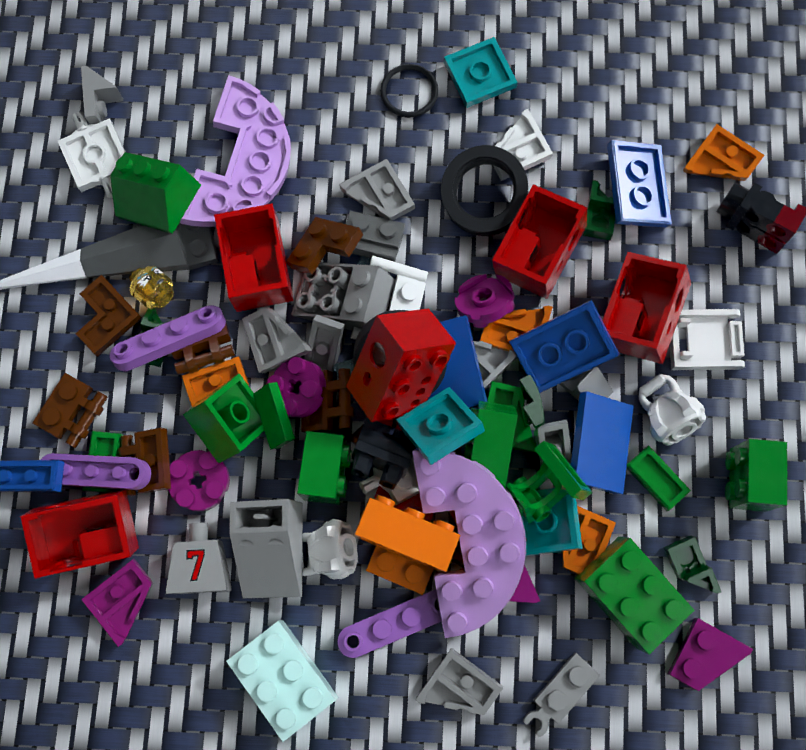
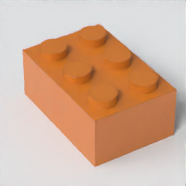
M377 495L375 499H368L354 532V537L436 571L447 572L460 538V534L453 532L455 526L441 520L433 521V523L423 520L424 513L409 507L401 511L394 508L395 502L380 495Z

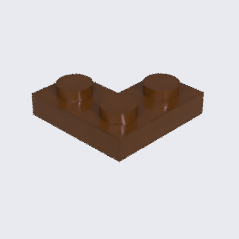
M315 217L286 263L291 269L313 275L327 252L350 257L364 234L359 227Z
M100 275L79 293L97 312V315L75 334L98 357L142 317Z

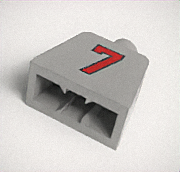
M190 523L189 541L174 542L166 594L232 591L223 542L220 540H208V523Z

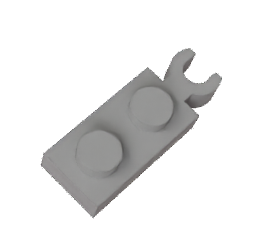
M574 652L533 699L540 707L536 711L528 712L524 716L523 722L527 725L533 718H538L541 725L535 734L538 737L543 736L548 729L550 718L559 724L600 675Z

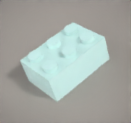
M283 620L277 621L226 661L282 742L339 698Z

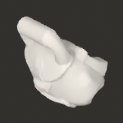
M659 374L640 387L639 401L649 416V429L652 437L658 442H662L666 446L678 443L701 428V425L705 422L704 406L697 398L684 394L678 383L671 376ZM668 383L669 392L659 396L653 403L646 399V397Z
M332 519L326 521L318 530L302 534V542H307L310 565L304 568L302 552V576L323 574L327 575L330 579H344L354 573L358 563L356 538L353 536L354 532L349 523Z

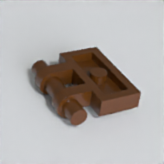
M227 322L220 332L171 353L175 360L185 358V360L174 364L178 375L188 371L191 374L199 371L200 367L214 362L218 365L225 362L226 358L235 356L232 344L224 347L220 346L231 341ZM207 349H210V350H211V351H209V352H207V353H204V354L195 356V353H198V352H201V351H204V350H207Z
M338 369L339 380L334 381L332 371L322 370L326 379V388L322 387L321 397H324L322 404L313 414L301 418V432L334 431L333 419L339 418V429L349 430L351 429V418L354 417V407H351V392L346 387L350 379V369ZM333 392H339V407H333Z
M64 373L33 421V424L59 439H62L68 429L71 431V434L65 443L76 448L81 439H86L88 436V428L97 415L100 416L104 408L102 406L108 397L97 391L92 401L88 400L87 398L93 388ZM82 407L86 408L78 423H74L73 420Z
M160 427L135 432V445H133L132 435L121 436V447L118 448L119 457H136L146 461L151 468L149 483L144 488L138 490V493H151L171 489L167 429ZM139 470L135 474V479L139 476ZM126 490L128 497L136 496V490Z

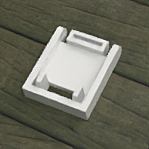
M682 310L669 345L671 370H739L745 368L744 361L731 360V358H741L745 355L742 321L728 322V319L739 318L740 310ZM678 328H686L687 351L680 352Z

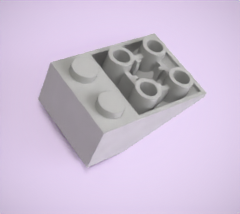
M320 262L313 275L303 273L291 315L313 321L316 315H320L345 324L344 329L353 331L354 327L362 329L373 317L387 312L395 279L380 266Z
M290 499L230 502L229 534L243 598L302 597V502Z

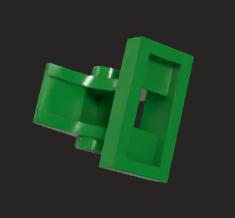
M545 441L541 442L534 449L543 460L540 470L530 479L524 476L517 479L513 484H506L508 492L519 509L520 515L525 518L528 524L534 520L541 522L546 519L552 512L551 508L568 493L572 498L584 500L593 493L557 447ZM549 479L555 486V489L545 498H542L536 489Z

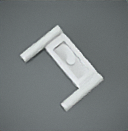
M372 255L369 265L380 266L384 271L397 275L388 311L420 310L428 272ZM354 327L351 338L356 339L361 328Z

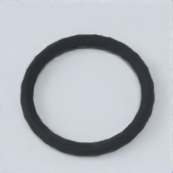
M404 64L393 68L386 74L381 83L380 93L384 105L392 113L407 118L418 117L428 112L434 106L438 98V84L435 77L426 68L415 64ZM403 70H416L427 76L433 88L429 103L422 109L412 112L401 111L395 108L386 96V87L393 75Z

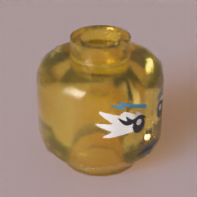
M147 266L143 269L138 268L130 277V294L148 309L163 308L174 296L173 281L155 266Z

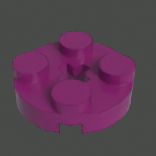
M486 274L472 277L459 287V295L457 298L455 297V305L460 317L468 316L469 322L473 323V326L476 328L486 327L489 323L511 313L515 308L512 285L508 279L501 275H496V278H487ZM483 297L487 299L484 301H480V299Z
M293 357L281 364L274 372V375L270 376L267 380V384L278 383L288 417H308L322 404L324 398L321 397L322 387L326 388V379L321 368L313 362ZM301 382L299 386L300 393H294L295 384Z
M203 450L190 451L181 455L170 464L171 489L168 490L171 497L181 507L197 512L210 510L222 501L221 499L225 492L228 491L230 485L228 469L224 462L218 463L211 452ZM196 473L206 476V481L202 482V488L197 489L196 485H191V480L194 479Z

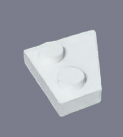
M529 109L522 112L520 119L513 127L508 129L501 142L495 145L514 155L522 164L524 170L551 159L553 155ZM494 166L501 181L509 178L505 171Z

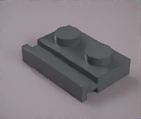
M350 211L346 224L359 227L364 234L352 254L371 258L373 255L396 262L397 253L399 252L405 231V223Z

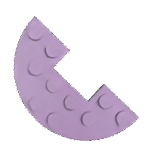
M228 75L213 119L214 128L238 134L226 174L222 176L196 169L194 178L201 184V187L182 217L181 224L198 227H216L215 214L266 205L276 196L285 181L290 165L291 144L290 136L284 124V118L273 102L270 103L260 94L259 89L241 79Z
M414 449L412 453L423 513L455 511L465 570L439 572L435 574L434 579L445 638L456 637L476 630L488 623L500 613L513 596L525 563V529L513 497L486 467L475 460L471 461L457 455L455 452L449 453L430 465L418 449Z

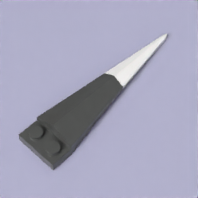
M179 222L174 233L171 234L140 225L0 280V290L94 278L100 275L104 277L154 272L155 269H159L162 272L192 270L217 263L219 259L212 227L190 226Z

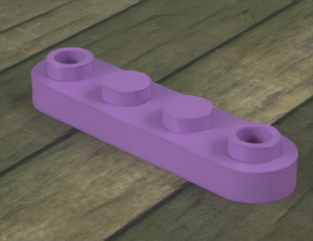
M214 305L202 307L119 342L112 348L110 359L118 370H132L220 332L226 324V319L219 307Z
M51 453L41 459L65 462L62 486L140 490L149 483L151 478L149 464L138 458ZM139 470V476L135 479V474Z
M437 590L425 593L344 628L338 636L339 650L347 657H360L441 622V613L434 607V602L438 599ZM351 635H355L359 639V645L356 648L350 647L347 643Z

